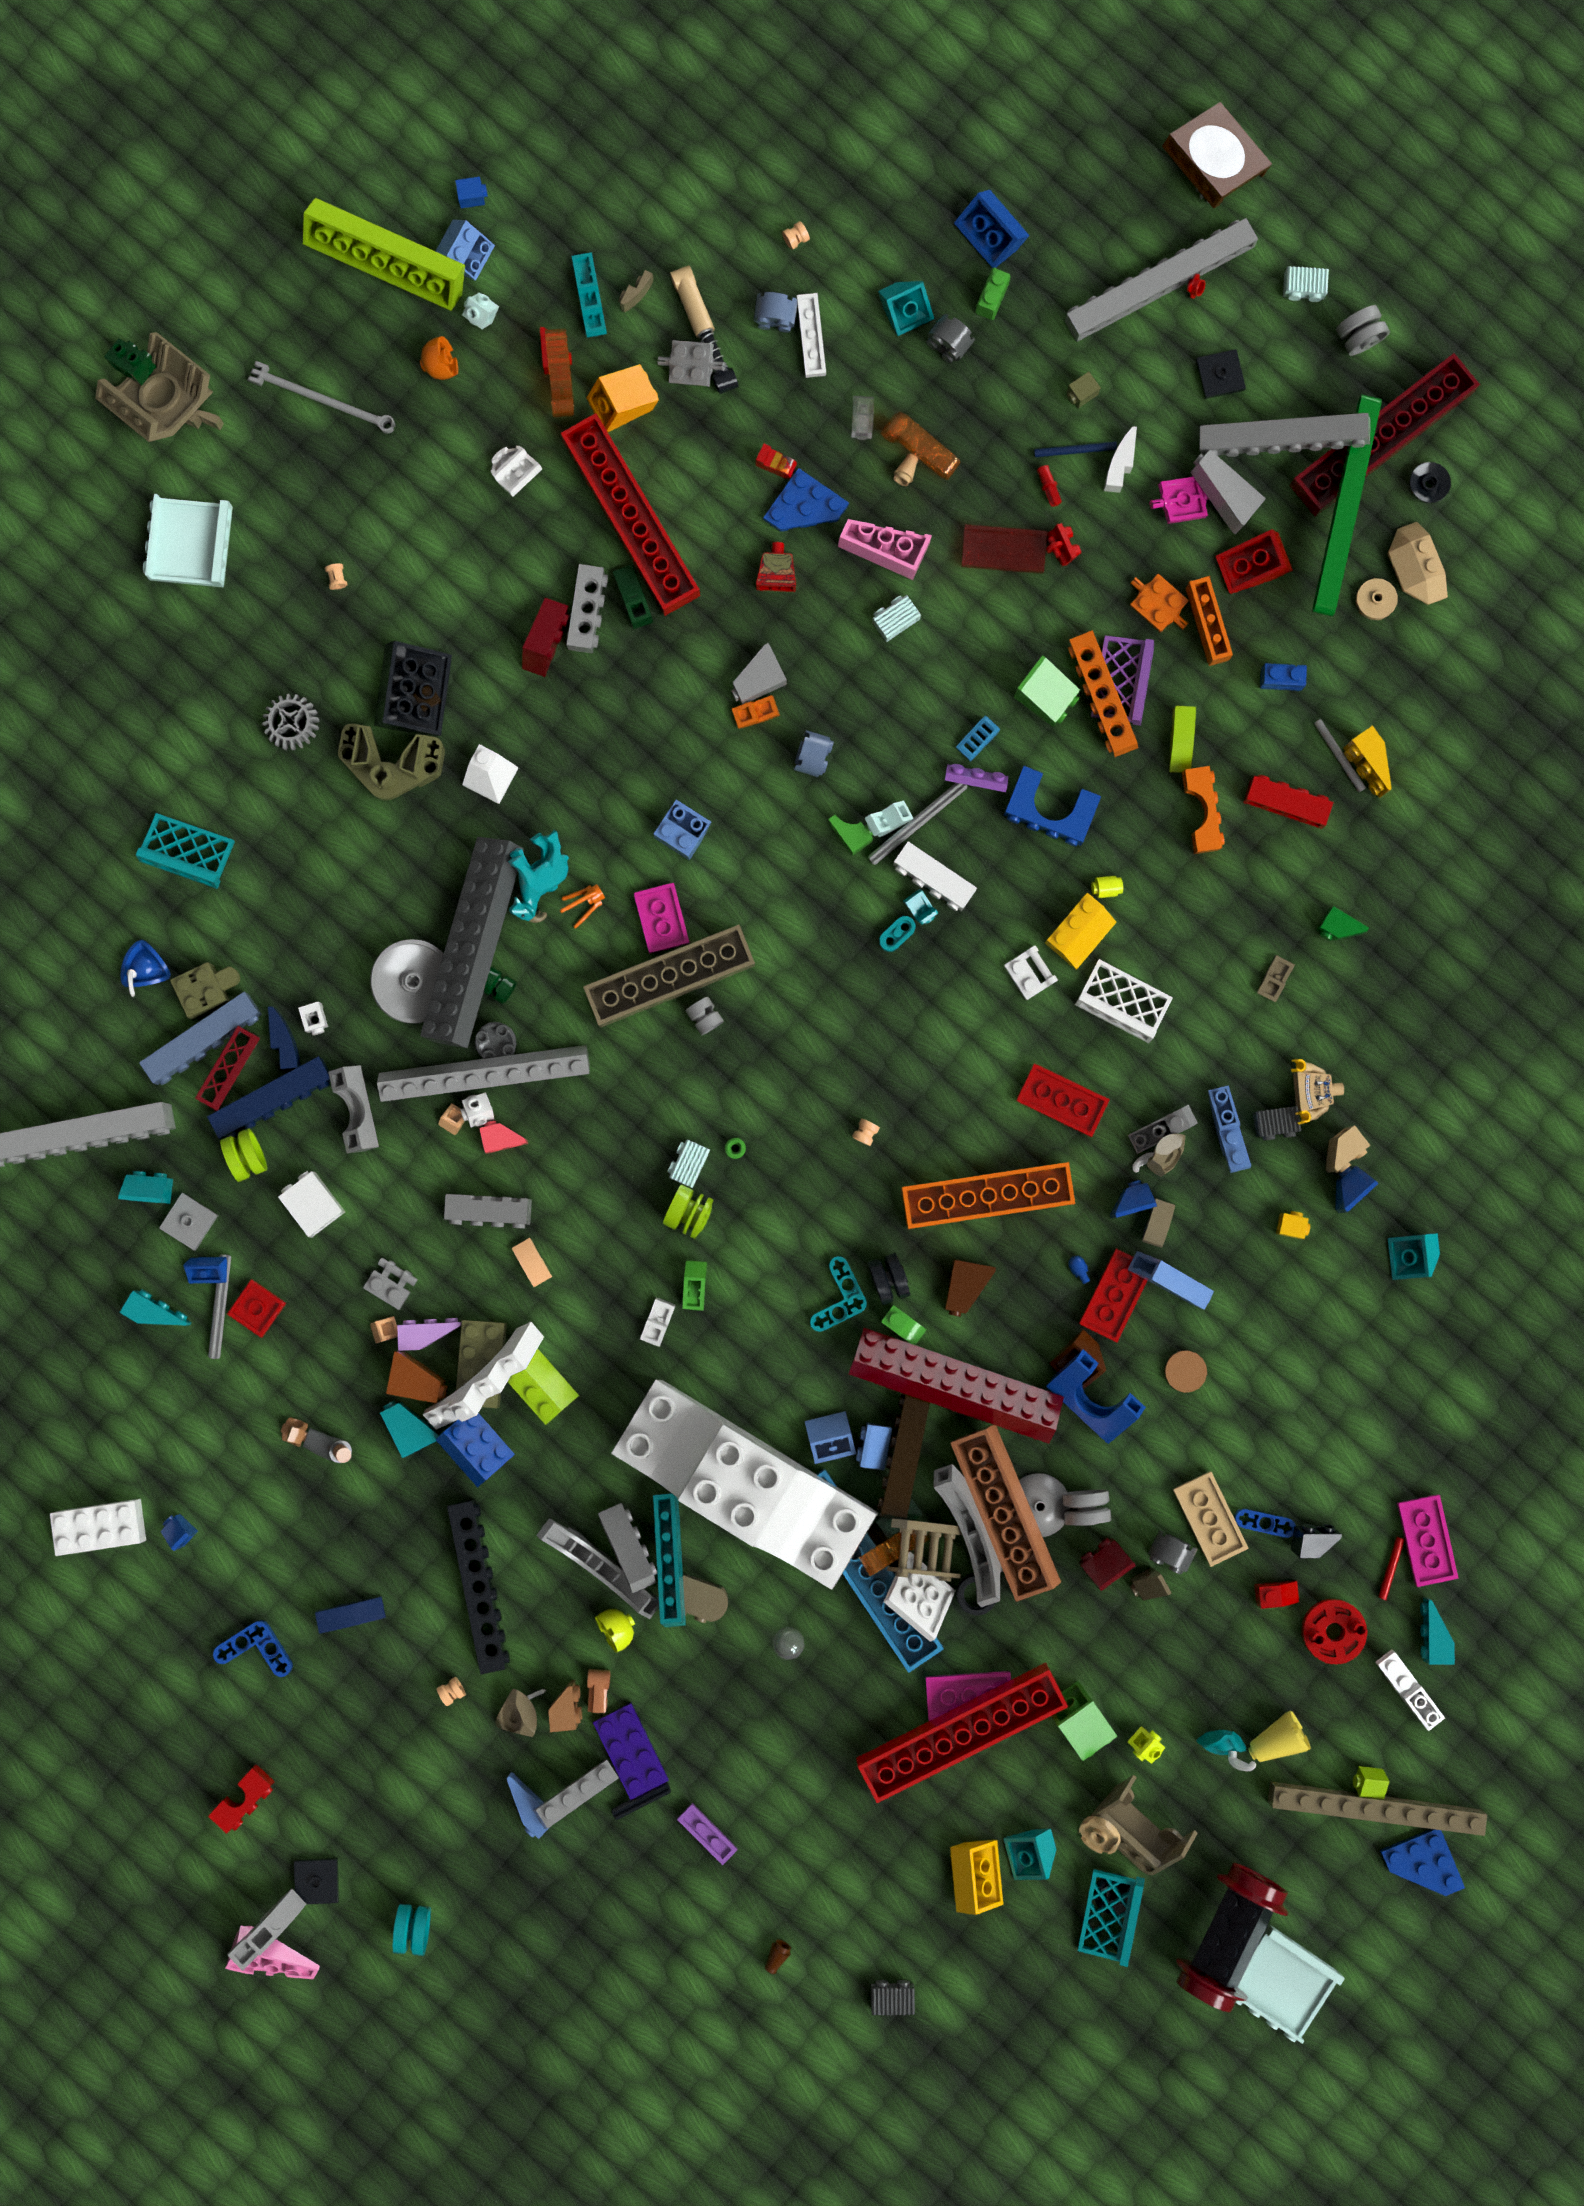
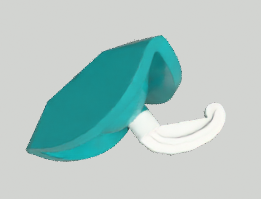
M1216 1730L1206 1732L1196 1740L1199 1745L1211 1753L1228 1755L1229 1763L1240 1771H1251L1256 1767V1763L1253 1761L1247 1764L1237 1759V1752L1246 1751V1746L1241 1737L1234 1731Z

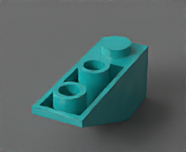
M143 1289L132 1291L119 1312L134 1322L141 1324L186 1326L192 1323L187 1320V1315L180 1311L173 1312L169 1309L170 1305L161 1300L156 1302L151 1299L152 1295Z
M1423 1597V1603L1420 1605V1612L1424 1622L1420 1628L1421 1636L1424 1637V1646H1421V1657L1429 1665H1455V1643L1433 1601Z

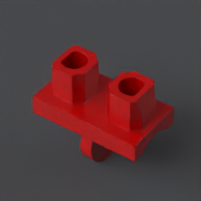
M1062 523L1057 524L1053 530L1047 533L1050 545L1046 548L1047 553L1054 552L1062 567L1068 565L1081 554L1082 551L1079 545H1071L1070 539L1073 537V531L1070 526L1063 527Z

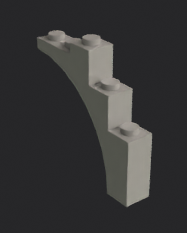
M953 1464L934 1470V1489L951 1510L964 1537L971 1558L976 1582L977 1603L984 1607L999 1602L1000 1572L1003 1569L965 1477Z
M549 1518L536 1535L540 1540L562 1552L593 1574L639 1614L650 1619L659 1608V1598L648 1587L632 1593L621 1567L607 1553L593 1546L581 1533L570 1527L566 1528Z

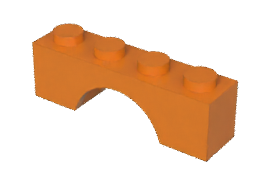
M1210 766L1185 769L1182 772L1184 792L1195 796L1204 808V820L1201 826L1191 833L1194 854L1218 851L1224 845V835L1219 830L1221 815L1216 810L1218 795L1216 791H1213L1212 783H1215L1214 772L1210 771Z

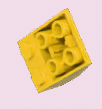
M1372 725L1352 739L1343 749L1345 750V757L1350 762L1353 761L1357 767L1358 775L1362 779L1365 778L1368 782V787L1372 794L1381 798L1392 788L1385 742Z

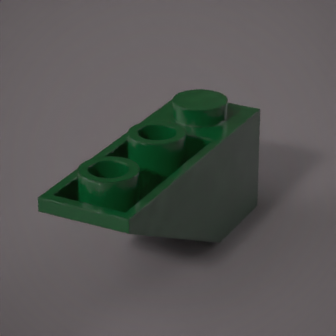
M629 565L613 571L633 630L653 623L649 607L633 566Z

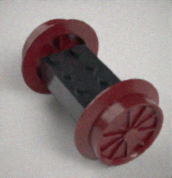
M1238 1863L1232 1864L1228 1874H1217L1218 1880L1225 1884L1228 1889L1193 1961L1183 1958L1176 1959V1963L1181 1968L1176 1980L1177 1984L1197 1999L1225 2012H1231L1236 2001H1247L1248 1999L1247 1995L1238 1988V1985L1273 1913L1284 1916L1288 1915V1911L1283 1906L1288 1892L1269 1878Z

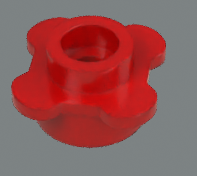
M1197 273L1189 280L1187 285V291L1190 292V298L1192 299L1196 296H1201L1206 285L1205 280L1200 279V275Z

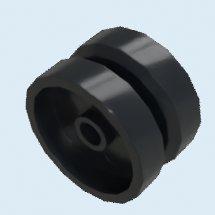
M896 1253L885 1256L886 1270H884L881 1261L878 1259L867 1262L882 1305L893 1302L892 1288H894L897 1297L900 1299L911 1296L902 1264L900 1265Z

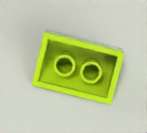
M538 1348L526 1369L511 1375L507 1381L545 1425L579 1396Z

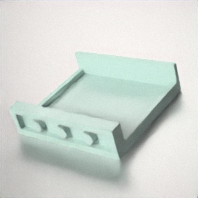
M154 494V499L150 502L152 517L147 525V530L150 534L149 541H146L145 552L147 553V561L143 563V573L150 581L224 587L233 509L229 501L220 500V504L165 499Z
M1269 1924L1238 1985V1988L1247 1995L1248 1999L1247 2001H1236V2003L1240 2006L1244 2003L1249 2007L1248 2011L1258 2018L1260 2015L1267 2019L1266 2023L1273 2029L1277 2030L1279 2027L1285 2032L1284 2035L1293 2042L1298 2040L1303 2044V2034L1336 1983L1341 1985L1345 1978L1339 1971Z

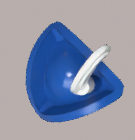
M139 940L130 947L121 966V983L124 987H129L132 997L135 996L133 987L160 983L168 980L171 976L165 962L144 940Z

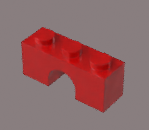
M256 1764L238 1783L245 1792V1801L243 1803H235L227 1796L208 1817L226 1834L231 1829L236 1831L244 1822L241 1818L246 1813L250 1816L258 1807L256 1802L260 1797L265 1799L273 1791L271 1785L275 1781Z

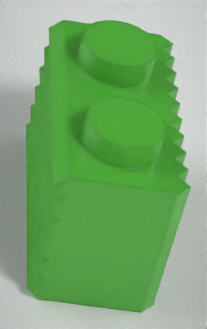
M992 268L978 300L976 314L990 320L995 319L998 308L1009 286L1010 274Z

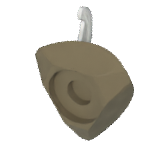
M1170 1134L1163 1137L1157 1143L1154 1153H1146L1134 1162L1133 1171L1137 1173L1140 1170L1139 1167L1147 1164L1153 1173L1162 1177L1176 1166L1184 1151L1186 1136L1183 1134Z
M512 1689L495 1720L496 1726L502 1730L533 1737L537 1726V1715L530 1699L543 1694L546 1690L541 1689L526 1696L522 1692Z

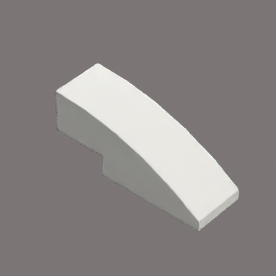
M1132 427L1119 444L1107 472L1104 491L1120 493L1123 487L1124 473L1130 474L1133 468L1137 427Z

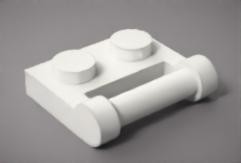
M1036 945L1004 965L1026 1001L1058 981L1038 954L1039 950ZM1031 956L1046 981L1040 983L1025 959Z

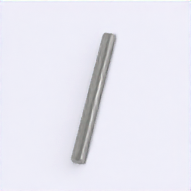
M955 783L868 856L869 861L876 865L965 791L968 786Z

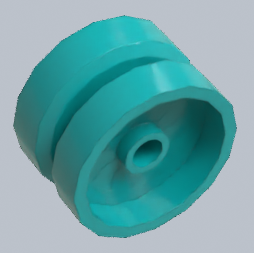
M408 1904L399 1905L393 1929V1953L405 1954L410 1944L412 1955H425L431 1920V1908L429 1906H419L415 1911L413 1919L412 1906Z

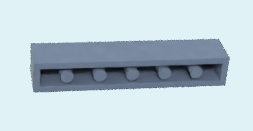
M243 992L139 1063L153 1084L164 1085L172 1079L171 1076L176 1072L182 1073L189 1068L188 1064L194 1060L197 1062L206 1057L207 1051L212 1048L215 1050L224 1044L223 1041L232 1036L237 1026L243 1028L246 1025L251 1026L255 1024L262 1013L249 994Z

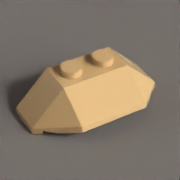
M1418 522L1397 529L1388 551V556L1402 591L1426 605L1446 599L1448 597L1446 574L1430 534Z

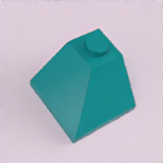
M923 281L896 282L878 291L883 309L897 336L934 319Z
M1438 1233L1388 1238L1392 1280L1432 1277L1440 1256Z
M1034 1829L1003 1838L1014 1880H1046L1049 1878L1056 1853L1051 1829Z

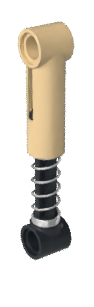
M688 265L670 272L672 283L680 296L695 336L702 339L701 343L714 344V361L724 362V355H721L719 351L721 348H718L717 340L713 336L715 328L696 285L691 267ZM728 365L720 366L725 367L724 371L713 370L712 378L719 395L739 387L732 367L730 368Z

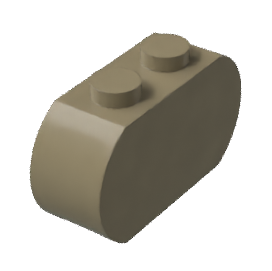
M683 1573L685 1616L687 1613L695 1616V1620L702 1623L720 1619L728 1607V1595L724 1587Z

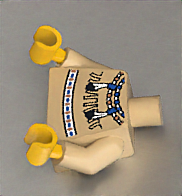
M1294 1059L1292 1062L1296 1063V1068L1291 1069V1071L1296 1072L1293 1074L1296 1106H1298V1112L1295 1115L1301 1116V1122H1298L1300 1125L1316 1120L1326 1113L1329 1105L1334 1104L1333 1096L1344 1095L1343 1083H1332L1331 1075L1326 1074L1322 1068L1312 1063H1307L1302 1059Z

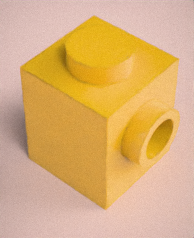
M1291 1211L1290 1214L1280 1213L1276 1234L1296 1239H1305V1236H1308L1310 1231L1309 1218H1304L1303 1213Z

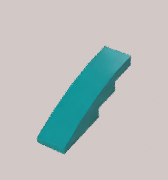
M592 252L572 256L586 336L593 337L607 334Z

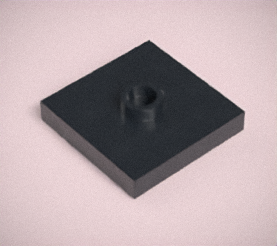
M1237 349L1196 358L1205 399L1245 391L1246 386Z
M338 1858L294 1861L295 1892L306 1905L339 1902Z

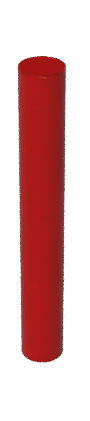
M1396 1537L1378 1598L1387 1599L1405 1539Z

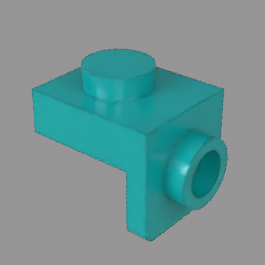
M918 889L903 900L914 919L921 925L931 922L935 915L938 914V911L931 905L921 889Z

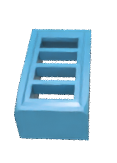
M985 715L956 746V749L971 762L999 733L1000 728ZM985 725L986 727H988L992 731L991 734H989L982 726ZM979 731L986 739L983 740L976 732ZM971 737L980 744L979 747L970 740ZM966 743L975 750L973 753L964 746Z

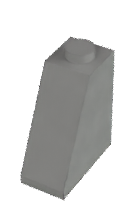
M769 643L762 647L733 682L734 689L731 690L736 702L740 701L741 705L787 685V679Z

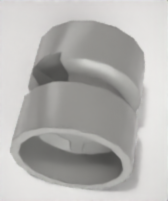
M709 997L701 999L686 1010L690 1019L696 1021L695 1026L701 1036L724 1022L718 1011H713L714 1005Z

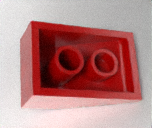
M1273 529L1216 556L1230 594L1274 580L1293 571L1280 535Z

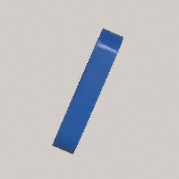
M1244 1508L1237 1510L1234 1515L1237 1525L1241 1528L1285 1538L1293 1536L1294 1526H1296L1289 1518ZM1246 1513L1247 1517L1255 1519V1527H1252L1254 1523L1250 1521H1245L1242 1524L1239 1517ZM1263 1517H1268L1271 1521L1267 1529H1262L1259 1525L1260 1519ZM1275 1519H1278L1276 1523L1280 1525H1285L1288 1522L1291 1529L1286 1530V1533H1284L1283 1529L1275 1527Z

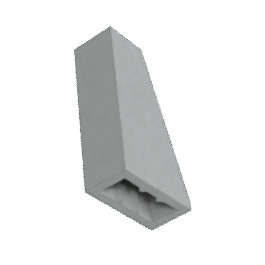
M1211 450L1205 456L1201 453L1193 462L1196 466L1191 471V474L1230 530L1236 534L1266 498Z

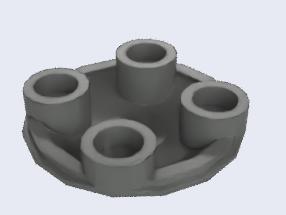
M492 1022L482 1026L475 1038L476 1049L483 1059L513 1055L517 1045L516 1036L512 1029L506 1024Z

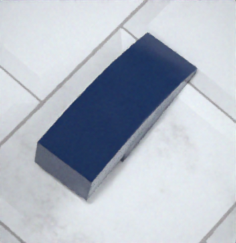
M268 1007L271 1049L279 1050L280 1069L294 1070L301 1066L295 1039L278 1010L274 1007Z
M382 1596L342 1604L315 1612L319 1634L386 1618Z

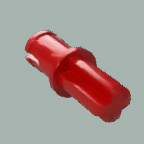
M1049 465L1038 468L1037 473L1043 485L1041 489L1045 491L1050 506L1056 507L1062 502L1056 487L1057 482L1052 477Z

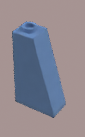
M1138 1251L1128 1268L1134 1274L1205 1310L1214 1292L1165 1262Z

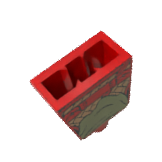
M773 542L772 553H763L756 583L757 590L796 592L792 554L784 553V543Z

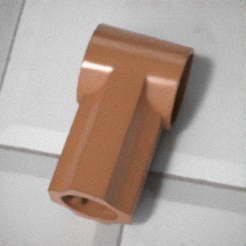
M588 1670V1712H606L607 1690L610 1686V1670Z

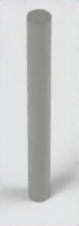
M1320 719L1315 722L1314 725L1357 791L1361 792L1366 789L1323 721Z

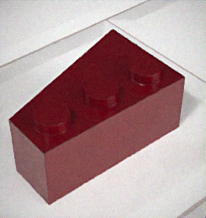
M544 598L523 645V670L546 677L550 663L555 655L557 644L562 639L564 626L567 627L570 620L568 605Z

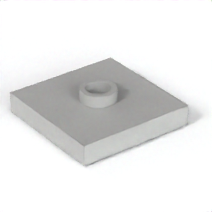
M181 1193L159 1228L196 1251L219 1215L185 1193Z

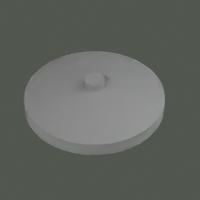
M414 939L399 941L383 950L375 960L370 974L371 992L379 1008L386 1015L399 1022L411 1024L424 1022L443 958V952L428 942Z

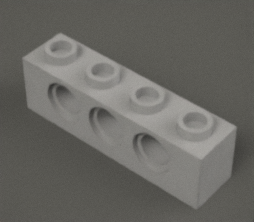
M579 564L567 639L568 650L593 653L594 647L597 648L599 635H596L597 627L600 628L602 615H599V609L604 606L605 595H602L603 587L607 586L608 575H605L603 567ZM593 585L596 587V590L593 593H588L585 591L586 588ZM587 605L593 607L590 613H584L582 610ZM584 625L590 627V631L587 633H581L579 630Z

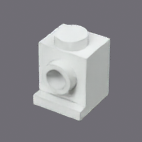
M315 1002L299 1007L305 1032L312 1033V1035L324 1033V1028H327L328 1024L322 1003ZM317 1016L319 1021L317 1024H313L312 1019Z

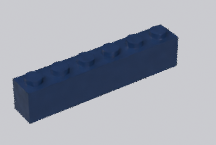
M318 1056L207 1116L218 1139L222 1140L229 1136L237 1137V1132L242 1129H252L256 1126L255 1122L261 1119L266 1121L274 1117V1112L279 1109L284 1111L292 1107V1102L298 1099L303 1101L309 1098L314 1090L319 1089L321 1091L329 1087V1082H331L329 1070L324 1060Z

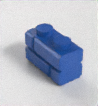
M1265 663L1260 673V689L1302 691L1306 686L1307 665L1295 666Z

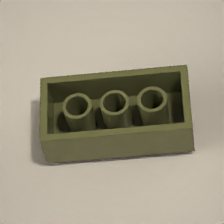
M462 1320L456 1390L478 1374L503 1348L506 1340L507 1323ZM501 1393L487 1398L482 1407L499 1408Z

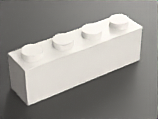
M907 842L893 864L899 874L903 876L907 874L913 878L912 882L921 888L923 886L930 890L929 893L933 897L944 899L947 901L946 905L954 911L958 909L962 911L977 889L910 842Z

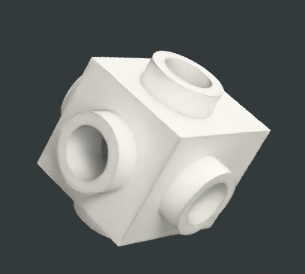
M486 1092L479 1095H471L462 1100L463 1109H460L463 1120H468L470 1127L482 1126L486 1122L494 1120L493 1110Z

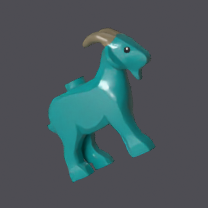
M553 830L551 834L544 837L541 833H538L530 839L533 844L538 845L541 849V859L534 862L531 866L527 862L522 849L517 848L509 854L512 858L508 861L509 864L519 872V885L523 901H520L515 897L514 904L509 908V911L522 920L533 923L542 922L546 918L547 913L543 912L540 915L541 911H536L540 897L546 892L555 891L558 888V884L564 881L568 874L567 860L569 857L565 854L561 855V844L556 830Z

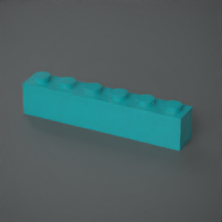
M673 1494L653 1495L660 1624L663 1627L686 1626L679 1501Z

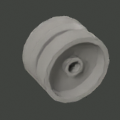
M1376 305L1366 307L1354 313L1337 326L1336 331L1340 338L1347 340L1344 346L1350 356L1370 349L1389 335L1390 330L1385 321H1379L1382 315Z
M1082 1490L1062 1494L1064 1506L1077 1508L1064 1513L1065 1525L1087 1526L1111 1521L1110 1509L1097 1507L1109 1502L1108 1490Z

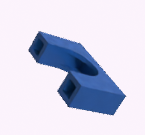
M1023 766L1004 816H1007V820L1019 824V822L1027 824L1026 827L1033 831H1038L1039 829L1045 831L1046 835L1051 838L1057 839L1060 837L1065 839V843L1076 847L1077 844L1081 846L1101 796L1081 789L1072 813L1068 817L1058 821L1048 820L1038 813L1034 804V796L1043 773Z
M1083 1349L1052 1377L1046 1387L1052 1393L1063 1396V1403L1095 1431L1100 1438L1109 1444L1133 1424L1146 1407L1131 1393L1118 1404L1111 1407H1103L1093 1403L1084 1393L1082 1382L1093 1373L1099 1363Z

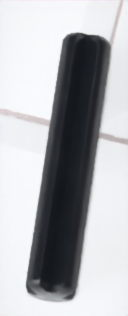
M665 1782L632 1800L614 1807L611 1811L615 1820H618L670 1794L671 1788Z

